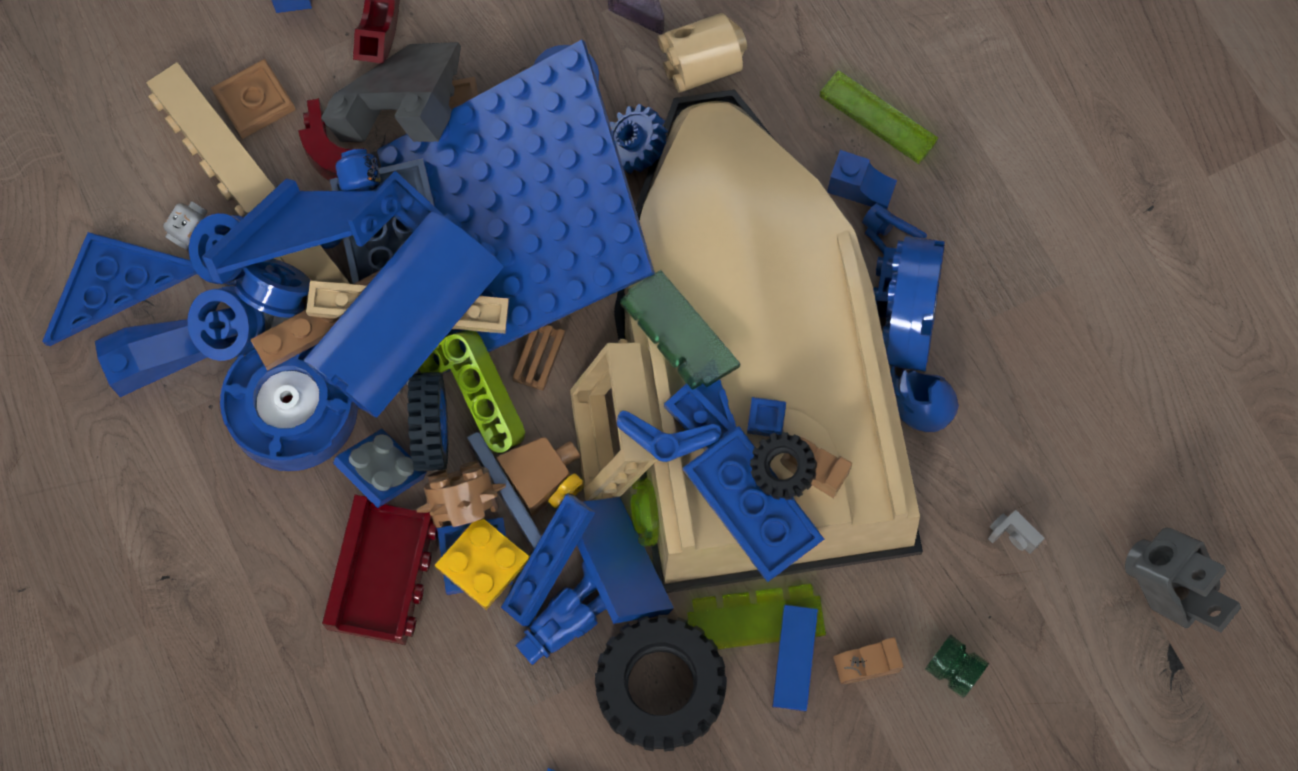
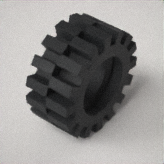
M782 432V435L773 433L770 434L769 439L765 440L763 438L759 442L761 445L758 449L754 448L752 452L754 457L750 459L751 474L756 484L765 494L771 495L774 499L778 500L780 498L792 500L793 496L797 495V497H800L805 489L809 490L811 488V482L813 479L815 480L817 475L815 472L817 462L809 445L801 440L799 436L795 434L791 436L788 432ZM781 453H788L797 460L795 474L785 480L775 478L770 471L771 461Z

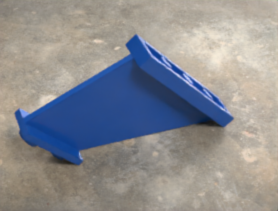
M286 178L212 246L202 258L213 282L224 284L239 268L349 236H354L357 246L362 247L402 207L394 184L391 181H387L378 191H300L295 180Z

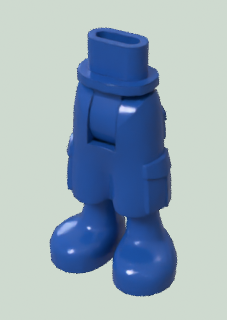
M584 560L582 562L584 575L581 582L573 590L565 586L552 597L548 603L549 606L529 627L531 632L526 629L524 631L526 636L515 645L531 665L535 664L543 656L548 658L550 653L552 654L560 650L576 637L579 638L585 635V633L598 624L596 616L606 610L600 594L587 606L582 604V601L597 589Z

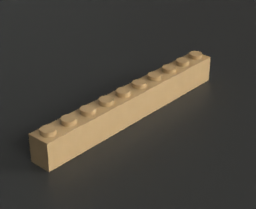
M177 62L146 82L152 93L148 98L158 112L164 109L168 115L165 120L173 132L176 134L181 131L185 137L182 142L190 154L194 156L198 153L202 159L199 164L207 176L211 178L215 175L220 182L216 186L227 201L232 198L238 205L234 208L238 216L245 217L275 189L274 185ZM320 245L274 258L299 269L311 281L350 284Z

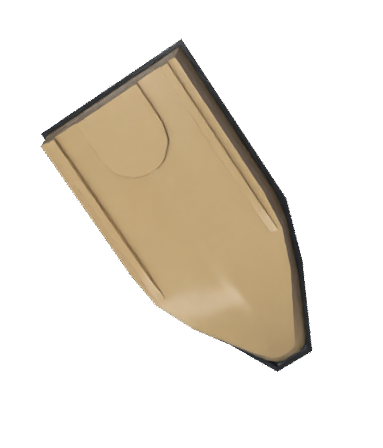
M735 89L674 98L664 127L668 130L665 134L666 144L661 156L649 167L635 207L655 274L618 291L614 308L618 341L625 339L628 343L640 342L653 427L667 434L686 431L664 408V403L713 360L717 364L718 374L723 389H725L731 414H733L736 427L739 426L757 449L761 445L759 442L763 438L767 440L770 437L747 434L752 397L786 402L783 432H788L791 436L795 434L815 444L819 449L822 448L837 458L841 456L853 463L850 473L834 499L813 485L809 490L805 489L802 492V496H793L825 540L777 576L921 555L923 549L918 530L920 520L919 508L873 286L855 230L818 179L773 138ZM704 448L672 461L662 462L657 460L640 477L653 564L666 593L764 579L682 470L684 466L705 452ZM784 453L775 456L770 464V468L781 480L788 479L794 475L780 462Z

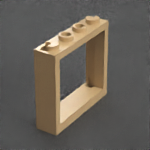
M620 339L618 343H607L570 389L586 501L620 497L657 461L652 454L619 428L618 435L621 450L614 457L605 394L612 388L616 421L620 412L627 411L652 425L640 342L628 343L627 340Z

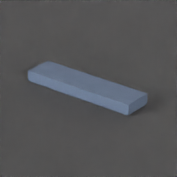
M478 432L467 437L471 450L481 466L489 470L492 484H506V487L497 493L529 546L534 551L542 537L541 533L481 434Z

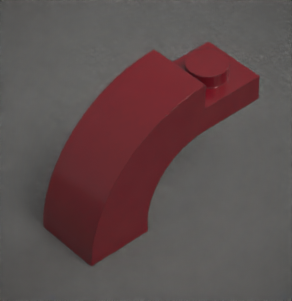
M365 0L361 21L358 27L355 28L353 60L384 63L386 61L395 36L400 0Z
M319 98L307 100L308 112L303 113L306 129L298 130L299 137L311 165L321 176L330 181V179L338 178L335 165L342 158L341 154L355 149L339 147L328 139L326 124L321 119L324 111Z

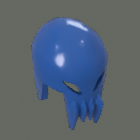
M894 366L891 367L890 373L899 417L912 429L922 432H937L952 422L957 414L959 403L956 392L944 377L922 374L914 370L908 373L906 370H903L901 377H898L895 374Z

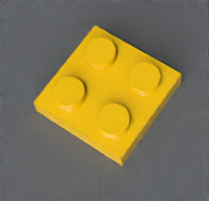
M480 519L470 524L439 559L435 567L487 610L524 568L530 556L485 519Z

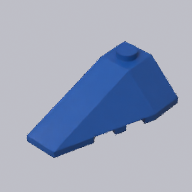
M188 319L126 327L95 341L97 358L109 385L119 397L207 358L196 348L190 337ZM236 336L224 338L223 340L233 344Z

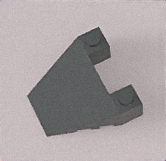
M458 42L409 44L386 59L384 63H380L333 94L321 119L340 142H365L380 111L397 110L394 117L413 142H439L451 117L452 109L449 106V100L451 96H454L455 87L452 85L453 76L457 75L461 45Z

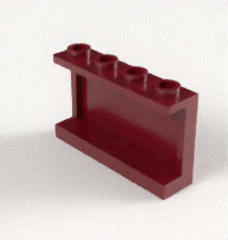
M354 495L322 621L323 626L327 630L406 645L407 638L413 637L417 618L413 617L415 604H421L424 594V585L420 583L423 571H429L432 560V552H428L430 541L436 540L438 535L437 527L434 526L430 512L417 513L416 510L389 505L377 508L366 496Z

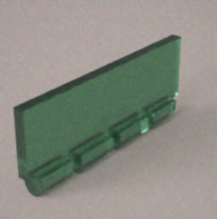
M662 270L629 288L628 294L621 299L620 304L635 321L639 320V327L654 344L659 343L657 345L659 351L673 368L678 367V374L692 390L701 386L702 383L707 388L740 367V362Z

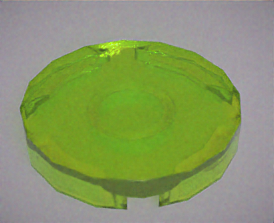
M638 479L632 485L633 489H637V494H632L631 498L634 530L638 534H642L643 538H638L640 545L643 547L655 546L659 536V515L655 491L649 479Z

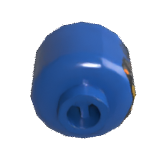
M355 149L341 154L342 158L337 161L335 168L339 187L342 191H372L371 189L376 188L380 184L381 178L378 163L374 155L367 153L366 149Z

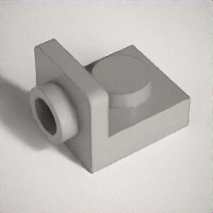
M1017 510L1008 517L1004 513L1001 514L991 524L990 528L993 532L988 538L993 544L1007 531L1010 534L1009 540L1021 551L1025 549L1029 554L1045 539Z

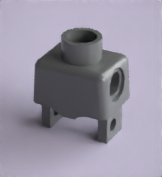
M1167 527L1163 528L1152 542L1145 539L1138 541L1127 555L1125 562L1126 573L1137 579L1149 607L1184 628H1189L1197 620L1222 633L1241 609L1238 601L1218 592L1221 585L1220 579L1227 571L1224 565L1210 558L1204 542ZM1186 587L1189 589V594L1185 599L1180 600L1174 588ZM1214 611H1221L1218 616H1210Z

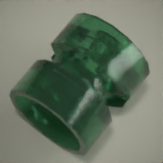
M950 634L924 670L939 681L943 679L948 680V688L964 699L990 663L975 652L966 653V645Z

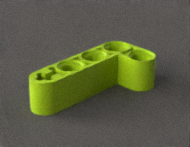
M463 330L445 337L418 368L421 373H443L451 369L489 449L496 453H503L519 445L525 437L524 426L480 335L476 331ZM460 340L465 344L466 352L461 350ZM434 353L439 358V365L434 361ZM474 370L478 372L480 382L474 378ZM488 399L494 405V412L488 407Z

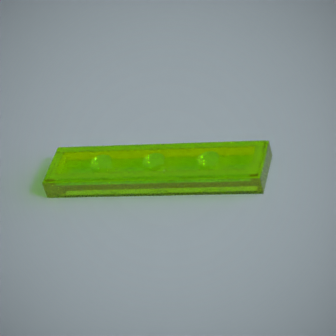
M839 70L820 91L819 97L917 164L922 162L937 143V136Z

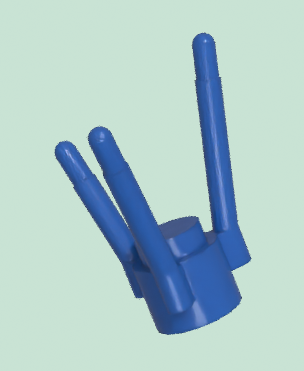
M878 203L869 209L862 221L868 227L864 234L875 242L883 254L886 245L878 235L880 233L883 236L887 235L894 226L912 237H927L925 232L896 217Z

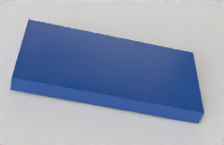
M738 426L684 466L682 470L766 582H769L825 539L793 497L792 500H785L784 498H780V500L774 499L771 495L765 494L756 484L752 477V467L750 466V459L754 457L752 452L755 446ZM770 468L771 474L775 478L779 479L777 475L774 473V471Z
M621 498L583 501L584 504L596 513L580 538L577 547L613 624L638 620V618L645 616L651 618L658 615H668L674 607Z

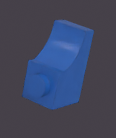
M840 150L830 176L827 193L870 207L878 203L887 209L897 180L875 169L870 164V159Z

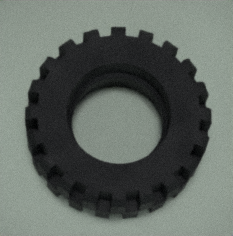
M658 615L656 619H648V616L638 618V623L630 626L628 623L620 628V633L616 637L612 636L606 643L604 653H601L599 656L597 673H595L598 703L604 718H606L616 734H620L625 738L626 742L633 746L636 744L649 751H654V749H664V752L674 751L676 747H686L693 744V741L698 737H703L709 731L710 726L716 722L724 704L727 677L725 675V664L723 657H720L717 651L718 647L712 639L709 640L705 636L704 630L697 625L692 627L688 624V620L680 617L677 620L668 619V615ZM655 652H667L680 657L688 665L693 676V691L688 702L680 710L668 715H653L645 712L636 705L629 692L628 682L632 668L642 657Z

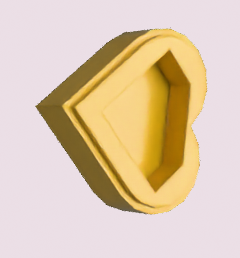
M573 473L558 487L548 502L557 510L567 493L576 496L584 488L583 480L576 473Z

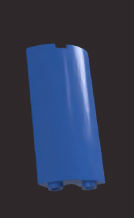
M433 211L428 214L303 360L323 380L339 388L360 409L376 418L504 267L495 258L498 253L491 245L484 241L480 244L462 230L458 220L448 213L444 217Z

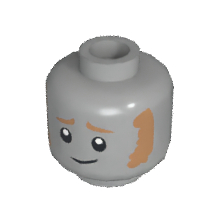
M192 201L188 206L183 203L176 204L163 224V228L167 232L165 237L187 250L193 230L205 218L208 211Z

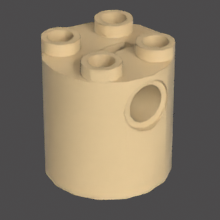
M719 13L657 36L662 53H666L668 60L663 62L666 75L669 80L673 79L678 93L743 70L742 56L744 51L747 50L746 38L742 29L724 13Z

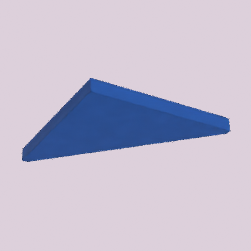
M87 232L42 342L47 346H52L197 273L188 259Z

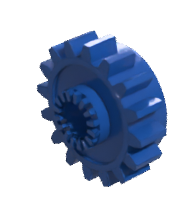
M638 104L636 109L628 106L625 115L618 112V121L616 123L610 122L623 169L629 174H632L633 170L642 172L643 169L653 165L663 152L666 144L665 134L668 132L662 126L665 120L650 107L645 108Z

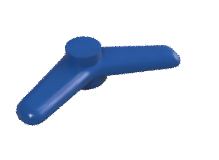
M627 411L620 412L617 418V427L662 462L672 461L719 441L721 435V428L717 424L667 434Z

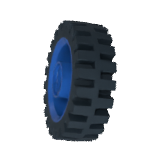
M441 372L414 373L409 378L407 396L408 432L413 467L415 471L445 470L448 464L449 439L447 400L443 375Z

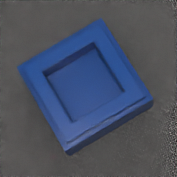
M752 397L747 434L768 437L773 433L782 435L786 402Z

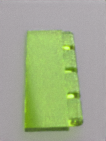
M812 584L788 586V600H784L782 587L756 590V604L750 603L749 592L722 595L723 608L718 609L716 596L692 599L694 612H687L689 625L692 627L697 625L704 630L705 636L709 640L712 639L718 650L779 642L784 605L818 609L815 637L826 636L820 595L814 596Z

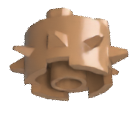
M479 461L465 463L460 466V471L447 474L446 470L437 471L427 476L429 482L424 486L427 503L418 508L417 513L430 512L434 526L437 528H441L444 521H451L452 527L472 523L485 518V510L489 508L493 512L498 510L497 492L505 488L506 484H492L489 470L485 467H480Z

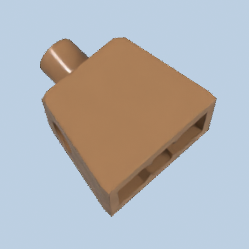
M542 437L501 454L496 459L516 494L530 515L534 516L549 503V498L570 476L566 466L580 458V454L571 441L554 450L548 439Z

